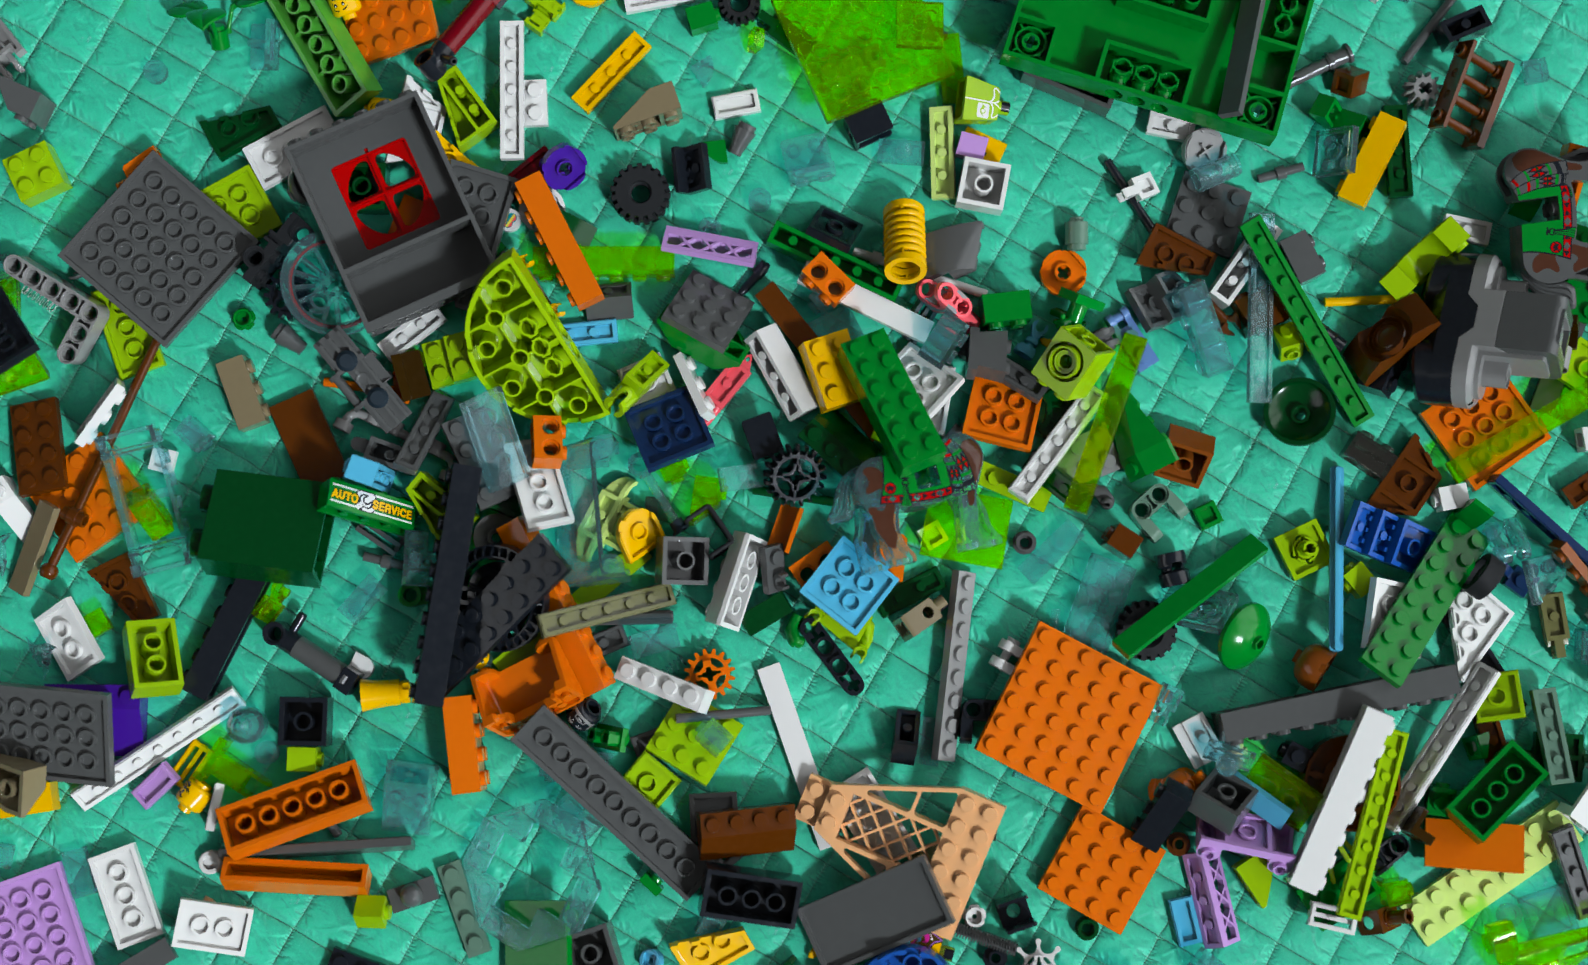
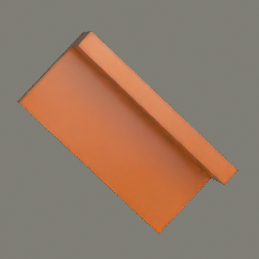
M781 504L767 545L776 542L783 543L784 554L789 555L804 508Z

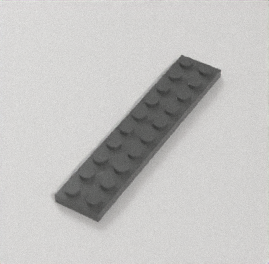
M543 704L511 738V741L684 900L688 901L702 885L706 861L717 862L714 859L699 861L698 844L560 717Z

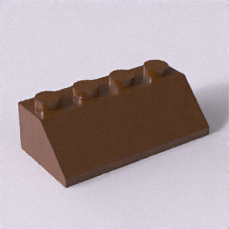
M791 802L695 812L699 861L794 850L797 826L795 805Z

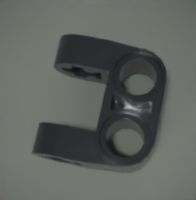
M967 699L964 701L959 721V744L972 743L973 721H988L991 715L990 709L998 700ZM970 703H976L979 707V712L975 716H970L967 713L966 709Z

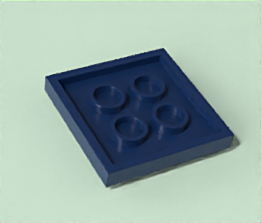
M687 386L631 407L624 414L649 473L715 447L704 418L699 415Z

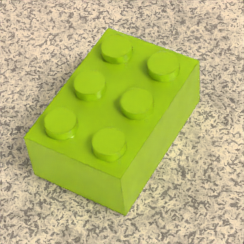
M175 618L126 621L121 633L130 699L180 695L184 686Z

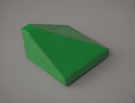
M1488 731L1461 738L1469 761L1488 758L1490 738Z

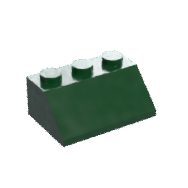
M837 410L823 414L821 412L818 413L798 434V439L805 445H808L810 450H816L817 456H821L823 462L848 485L855 472L859 468L865 469L881 452L876 445Z

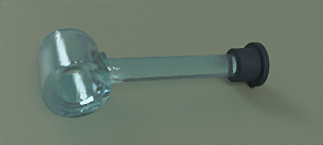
M640 452L633 454L628 460V468L631 474L636 478L644 479L671 522L670 527L674 531L673 536L680 534L689 527V524H685L682 517L679 518L647 468L643 471H636L634 469L635 463L638 460H643Z

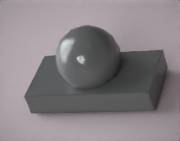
M434 875L387 890L393 914L440 898Z

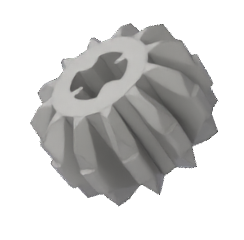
M1418 71L1416 75L1411 74L1407 78L1408 82L1402 85V88L1406 91L1402 93L1401 97H1408L1406 105L1413 103V110H1418L1421 107L1423 111L1428 110L1429 106L1434 107L1440 94L1438 91L1443 86L1436 84L1439 77L1432 79L1431 71L1425 75L1422 71ZM1422 88L1425 90L1423 94L1419 91Z

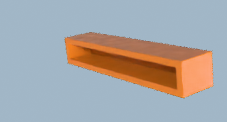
M540 170L515 182L517 190L514 191V194L519 204H525L527 211L524 214L529 224L535 223L538 229L535 235L540 245H546L548 252L545 255L550 265L556 264L559 270L556 276L561 286H567L569 293L566 296L571 306L577 305L579 311H582L604 300L603 292Z
M224 857L220 874V881L225 890L346 897L369 895L372 873L368 864L242 858L234 861L231 857Z

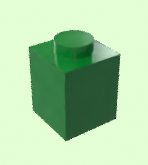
M712 1L685 8L692 37L719 29L718 21L721 20V15L718 7H713Z

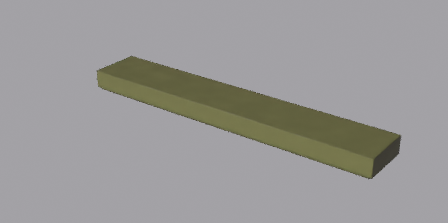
M657 584L536 615V620L541 638L545 639L673 606L677 603L671 584Z

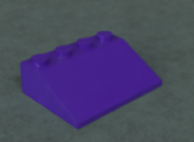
M44 684V686L112 693L114 756H124L147 741L148 698L130 699L128 684Z

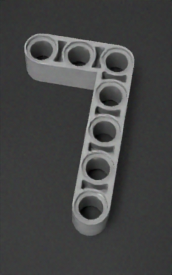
M15 254L7 256L4 259L3 268L8 275L75 316L58 347L57 357L64 364L81 365L84 363L109 320L110 311L108 307L33 259ZM20 261V269L18 270L17 264ZM39 273V281L37 282L36 275ZM56 285H58L59 289L57 294L55 293ZM75 297H77V300H78L76 306L74 305V298H75ZM94 309H96V311H97V314H96V317H95V318L93 317V310H94ZM83 329H85V337H84V338H82V335H81ZM72 349L74 350V357H73V358H71V356H70V353H71V350H72Z

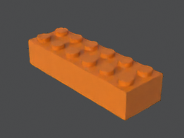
M355 759L215 809L227 854L234 861L374 811L361 768Z

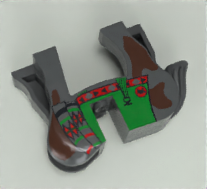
M1588 147L1579 148L1560 157L1535 148L1520 149L1508 154L1499 163L1496 170V183L1506 204L1545 200V204L1542 206V213L1544 218H1547V221L1521 224L1509 228L1511 268L1517 278L1521 281H1528V289L1533 293L1564 296L1569 300L1571 310H1573L1577 305L1576 290L1573 285L1565 282V280L1588 283V243L1576 240L1577 209L1571 182L1588 183Z

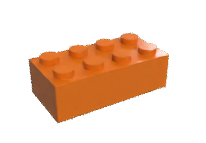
M475 694L444 698L443 718L452 795L481 792L487 789V784H490V772L485 770L484 763L485 760H488L487 747L482 744V737L485 736V727L483 722H480V712Z

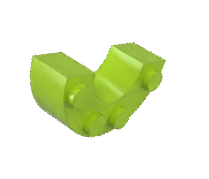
M1449 216L1399 259L1382 276L1379 283L1397 301L1413 294V289L1417 285L1420 287L1428 280L1429 276L1427 274L1431 271L1436 259L1440 256L1447 257L1454 251L1457 253L1461 252L1469 244L1466 240L1470 235L1452 216Z

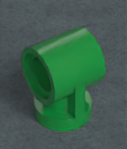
M432 579L402 585L398 591L400 603L407 607L428 604L425 601V593L427 587H431ZM409 589H414L417 593V597L413 602H409L406 598V593Z

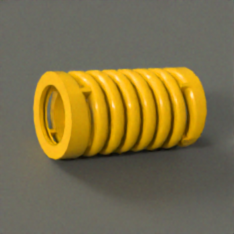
M900 198L892 200L883 209L884 273L891 282L903 285L913 284L922 280L927 273L925 210L921 203L913 199Z

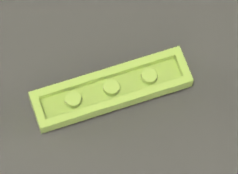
M952 105L929 107L931 199L933 201L956 199L954 108Z

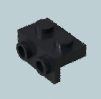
M700 142L684 148L672 147L671 160L676 193L693 195L711 190L712 183L707 143Z

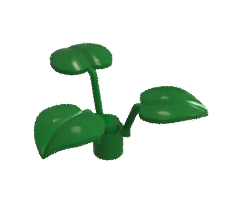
M231 0L232 4L229 9L227 27H224L223 23H214L226 16V10L221 8L208 9L205 3L199 1H189L176 5L167 10V14L176 18L186 17L190 23L203 31L207 29L212 50L221 51L230 48L228 34L232 33L231 25L234 9L237 7H251L267 0Z

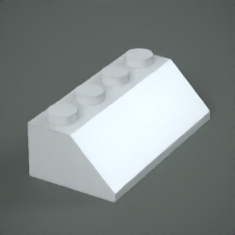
M734 530V542L728 547L726 557L721 562V573L718 581L714 584V594L711 603L706 608L705 621L739 632L760 568L759 548L766 546L768 542L752 534Z

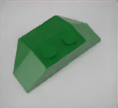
M669 304L666 305L658 317L657 323L673 348L691 356V358L711 369L740 367L749 353L750 347L744 342V338L739 330L722 354L661 321L662 315Z

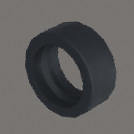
M1485 554L1475 564L1462 589L1477 600L1485 598L1501 581L1506 570V564L1493 554Z

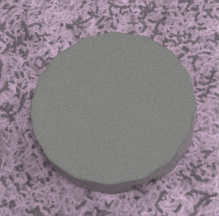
M1198 128L1191 131L1182 145L1181 156L1185 166L1196 174H1211L1219 169L1227 156V145L1221 137L1222 135L1210 128Z

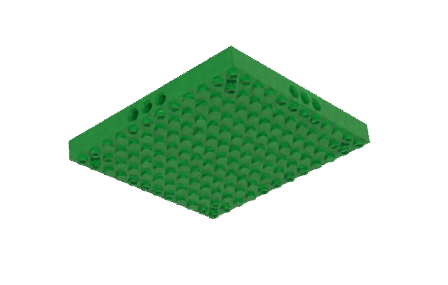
M1018 0L999 64L1270 146L1277 137L1314 0H1266L1244 112L1241 116L1222 119L1218 115L1241 0ZM1027 43L1031 44L1032 47H1026Z

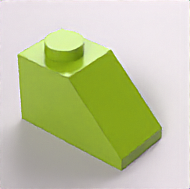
M1247 855L1231 867L1256 905L1264 909L1267 907L1273 873L1267 869V859Z

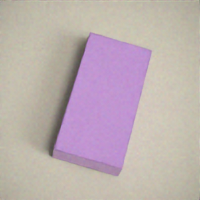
M164 761L131 793L144 809L148 810L181 777L167 761Z

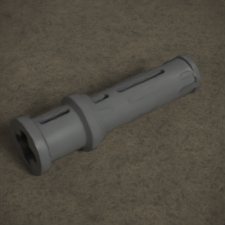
M1344 43L1341 45V48L1331 53L1325 52L1321 59L1295 71L1294 81H1292L1290 89L1326 71L1334 72L1337 67L1347 62L1353 63L1355 59L1350 46Z

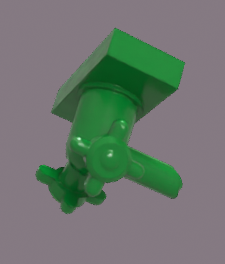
M1061 287L1058 296L1070 300L1069 308L1067 311L1057 307L1050 310V315L1059 318L1053 320L1058 330L1061 326L1081 324L1085 327L1087 323L1083 319L1087 310L1091 308L1102 312L1105 303Z

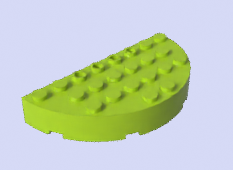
M514 247L504 252L493 261L479 279L467 310L465 321L467 353L477 377L495 399L511 407L515 413L532 419L533 415L561 416L562 425H567V423L573 422L586 423L611 414V407L607 410L603 403L607 394Z

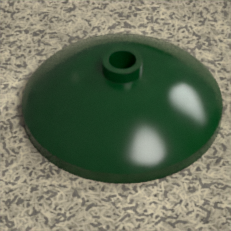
M1305 377L1291 378L1278 384L1267 396L1263 410L1264 421L1269 432L1280 442L1291 446L1311 445L1320 441L1331 430L1336 418L1335 401L1330 391L1320 382ZM1300 413L1305 415L1302 420L1296 418Z

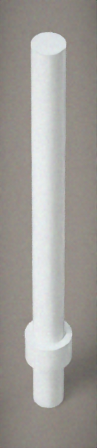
M857 247L854 248L852 256L870 261L869 264L877 267L878 265L884 266V256H882V253L874 250L872 253ZM943 275L933 280L937 284L940 282H950L960 291L977 297L988 293L986 289Z

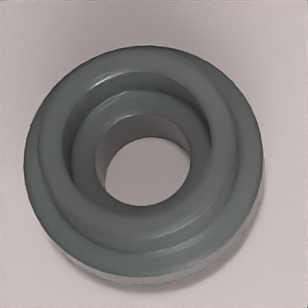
M1021 531L1013 538V548L1019 554H1029L1036 547V538L1028 531ZM1025 538L1028 540L1027 547L1020 545L1021 539Z

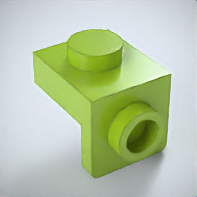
M1292 322L1271 327V334L1279 349V359L1281 362L1295 360L1303 356L1304 342Z

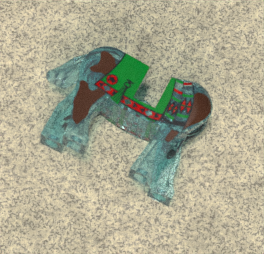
M954 433L943 439L942 442L947 449L943 462L926 468L929 483L920 485L919 488L917 487L914 473L901 479L898 478L888 456L870 458L861 465L849 470L842 477L837 485L833 506L828 515L827 522L829 524H837L849 521L854 516L855 532L853 542L861 576L883 572L890 568L916 562V554L908 547L901 535L898 520L899 513L922 511L946 502L949 503L954 512L958 553L970 550L976 551L1003 543L1002 536L991 525L987 510L977 494L984 455L981 446L975 439L963 433ZM880 547H881V549H882V551H883V553H884L885 559L883 558V556H882V554H881Z

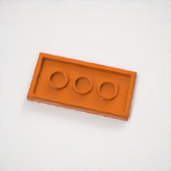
M1424 819V830L1435 837L1431 846L1424 844L1425 867L1524 874V825L1501 824L1483 843L1476 844L1450 819Z

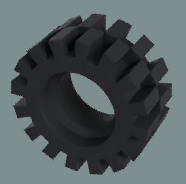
M719 0L718 2L720 14L725 21H729L730 25L734 23L737 24V27H741L743 23L745 26L749 25V21L753 22L755 16L759 14L760 0H748V7L741 12L731 8V0Z

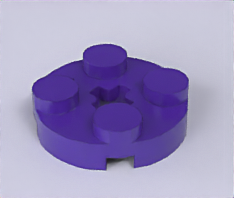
M561 142L549 149L539 162L541 174L545 182L555 190H572L584 180L586 175V157L577 147L566 142ZM568 163L565 172L563 170L559 171L561 164Z

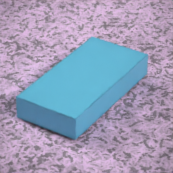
M1192 895L1167 899L1178 947L1202 943L1203 940Z

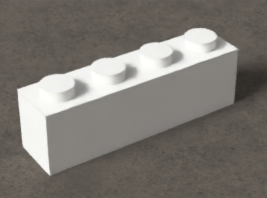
M1263 217L1265 224L1276 241L1283 230L1266 217ZM1245 239L1204 295L1207 299H1212L1222 310L1230 306L1259 265Z
M776 323L756 330L744 340L750 347L754 360L789 422L810 413L818 407L811 384Z
M622 656L614 678L703 714H707L715 694L714 691L625 656Z

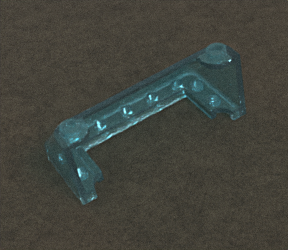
M611 433L597 435L564 445L567 446V459L562 461L560 471L575 521L572 524L554 527L556 550L572 568L563 579L569 585V588L631 582L630 570L624 568V562L621 557L616 554H603L596 468L609 467L611 457L615 454H620L619 442Z

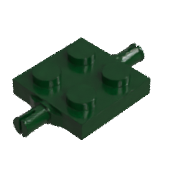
M1533 731V746L1531 750L1525 751L1544 768L1538 733ZM1565 733L1575 782H1582L1585 763H1588V754H1586L1584 749V735Z

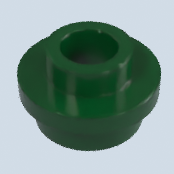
M1082 916L1075 923V932L1082 940H1092L1099 932V925L1088 916ZM1084 924H1090L1091 928L1088 932L1082 930Z

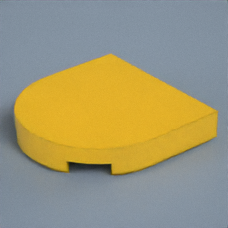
M634 507L624 512L619 518L615 530L617 543L628 564H632L656 548V536H665L657 516L653 512L641 507Z

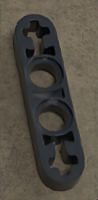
M814 618L804 619L800 625L802 636L844 691L852 696L860 694L864 689V681L820 622L816 624L815 631L818 635L822 631L825 636L819 638L813 644L810 640L815 637L812 633L806 634L804 630L806 629L805 623L809 622L812 624ZM823 640L829 641L832 645V649L828 654H822L818 650V644ZM837 659H842L846 663V669L842 673H836L832 668L833 662ZM851 669L853 674L849 676L854 681L859 680V690L855 691L852 689L849 691L847 687L850 684L845 678L842 682L839 677L846 675Z

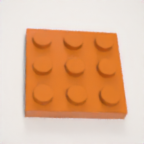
M975 376L961 437L1030 453L1042 398L1036 404L1003 383Z

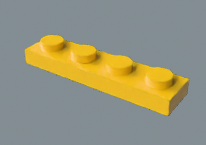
M633 31L571 96L572 101L589 115L652 49L651 45L636 31Z

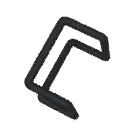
M705 504L686 517L684 522L690 525L707 512L711 515L728 540L709 554V559L714 560L728 550V547L733 544L734 538L712 506Z

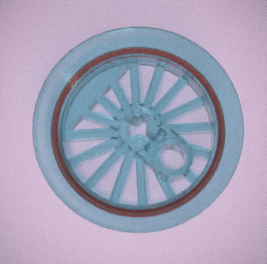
M321 230L303 237L291 248L281 268L280 289L288 310L302 325L323 335L329 333L337 325H340L347 335L364 330L365 326L360 316L355 317L346 301L347 299L354 305L338 267L335 270V262L329 248L330 270L318 251L328 248ZM313 253L323 272L305 257ZM302 263L317 276L296 269ZM296 276L315 283L294 285V277ZM338 281V287H334L333 290L329 292L328 289L331 283ZM314 290L311 294L299 300L295 292ZM321 297L325 300L326 305L318 307L314 304L313 299ZM307 301L309 307L308 312L301 305ZM339 301L350 321L341 323ZM333 302L336 323L326 322L330 306ZM313 313H314V314H318V315L323 314V316H322V319L320 320V319H318V318L312 316V314H313Z

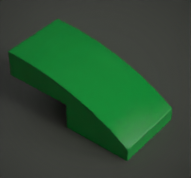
M1474 498L1468 500L1462 508L1455 509L1454 516L1471 529H1475L1489 520L1495 512Z

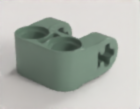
M1160 483L1149 487L1128 508L1129 517L1153 544L1164 536L1150 519L1158 509L1165 505L1179 520H1182L1190 512L1186 505L1167 486ZM1154 489H1159L1163 493L1161 501H1156L1152 497ZM1137 504L1144 506L1146 510L1143 517H1139L1135 513Z

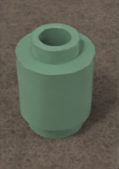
M1070 217L1069 221L1065 222V245H1067V251L1086 250V245H1088V222L1084 221V217Z

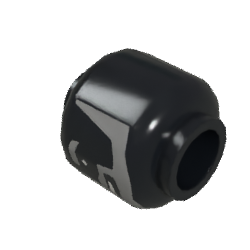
M586 697L582 702L566 710L568 723L575 730H588L601 719L600 704L595 699Z

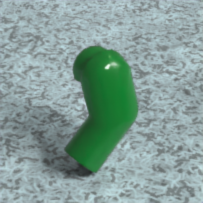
M793 612L784 632L791 647L801 648L805 643V638L800 636L798 627L803 617Z

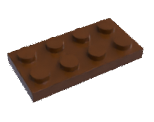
M50 397L10 406L19 496L26 498L68 489L59 399L57 397Z

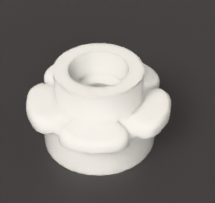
M977 904L969 905V908L963 911L965 924L971 927H981L985 923V910ZM973 914H976L977 917H976V918H972V915H973Z

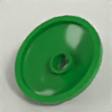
M1256 602L1246 603L1239 607L1225 623L1218 641V657L1225 667L1231 670L1242 669L1253 663L1264 650L1270 635L1271 621L1269 612L1263 605Z

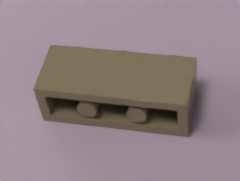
M241 354L216 363L215 365L238 430L245 433L271 423L269 416H271L269 405L267 402H263L261 394H264L262 385L259 380L256 381L253 372H256V368L252 359H248V357Z

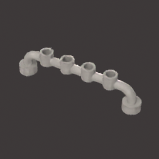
M353 409L348 411L342 419L337 417L333 424L338 430L350 434L354 427L351 421L355 418H360L382 429L370 413L362 409L357 413ZM400 423L388 433L406 440L410 432L404 430L405 425ZM434 440L428 453L445 460L448 468H451L453 463H457L455 457L445 450L447 445ZM442 469L438 476V479L445 482L446 470Z

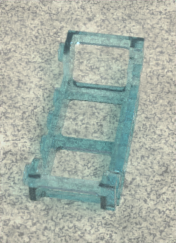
M154 423L94 438L96 449L100 451V458L105 466L128 547V556L132 564L130 569L133 578L188 565L193 561L189 552L190 543L187 531H190L189 521L187 517L183 518L181 508H184L181 494L176 495L174 486L178 485L175 472H170L168 463L171 462L168 448H163L160 427L156 428ZM149 430L152 439L149 442L121 449H113L108 441L109 439ZM157 448L167 486L132 496L126 495L116 459L120 456ZM170 497L180 535L141 544L138 540L130 507ZM178 544L182 545L185 560L144 570L143 554Z

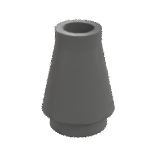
M739 121L738 125L734 127L728 152L741 157L744 150L756 136L754 134L756 128L743 121Z
M281 322L271 335V338L275 340V344L287 348L298 355L307 346V343L299 337L289 324L285 325Z

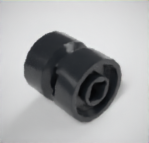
M1184 550L1154 556L1156 568L1161 570V574L1158 576L1161 589L1185 584L1191 580L1189 569L1184 567L1187 563Z

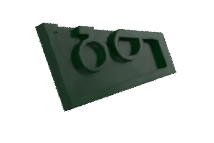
M270 105L243 111L242 114L235 116H221L219 119L209 122L207 120L199 121L221 162L243 151L242 148L283 127Z

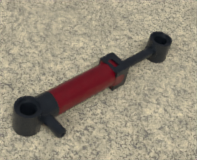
M470 0L432 46L417 55L414 65L430 82L439 80L446 73L447 64L451 66L457 64L458 60L454 56L491 12L494 9L500 10L507 0Z

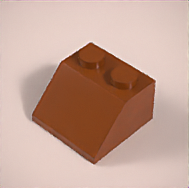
M1170 423L1166 435L1169 437L1179 460L1155 471L1153 475L1199 489L1214 455L1216 437Z

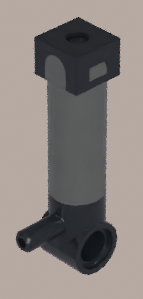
M303 612L298 613L291 626L287 622L277 621L270 622L264 627L262 636L267 644L275 645L331 682L333 684L332 687L344 695L353 694L360 683V679L365 675L352 665L348 666L298 633L307 618V615ZM276 627L281 630V637L279 639H276L274 636Z

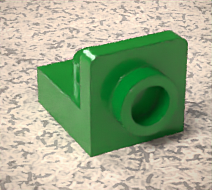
M1435 782V786H1429L1426 791L1424 808L1429 810L1428 815L1448 817L1441 809L1452 799L1453 794H1457V790L1450 789V784Z

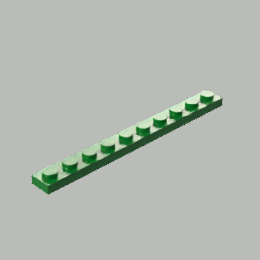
M1257 214L1237 226L1351 426L1355 428L1375 416L1261 215Z

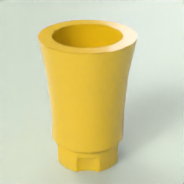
M360 679L362 712L382 707L397 706L402 703H411V698L408 697L410 689L409 680Z

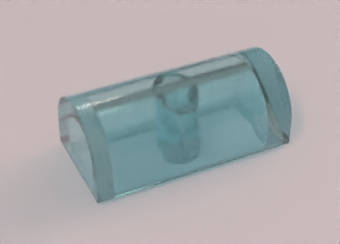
M1230 153L1194 168L1188 173L1198 193L1239 176L1242 173V166L1236 154Z

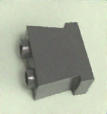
M970 327L967 337L965 379L974 380L976 376L1003 383L1005 375H1009L1010 361L1007 360V354L1011 352L1012 341L1008 340V331L980 332V327Z

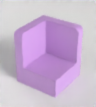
M962 131L955 157L964 159L965 156L983 159L989 138Z

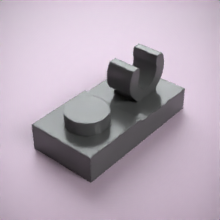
M776 542L760 547L759 556L763 593L770 595L789 589L790 587L786 585L785 578L788 577V573L785 572L783 543Z

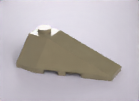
M0 754V808L14 816L25 817L46 788L47 765L30 759Z

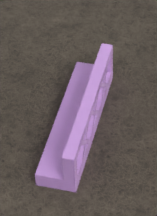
M666 225L661 251L754 268L759 242Z
M1196 852L1186 853L1182 858L1204 948H1224L1240 941L1220 856L1212 860L1213 864L1211 867L1209 861L1199 857ZM1215 879L1218 882V890L1215 889ZM1221 902L1224 906L1223 914L1221 913L1220 909ZM1227 926L1229 927V930H1230V934H1231V937H1230V938L1227 937V933H1226V928H1227Z

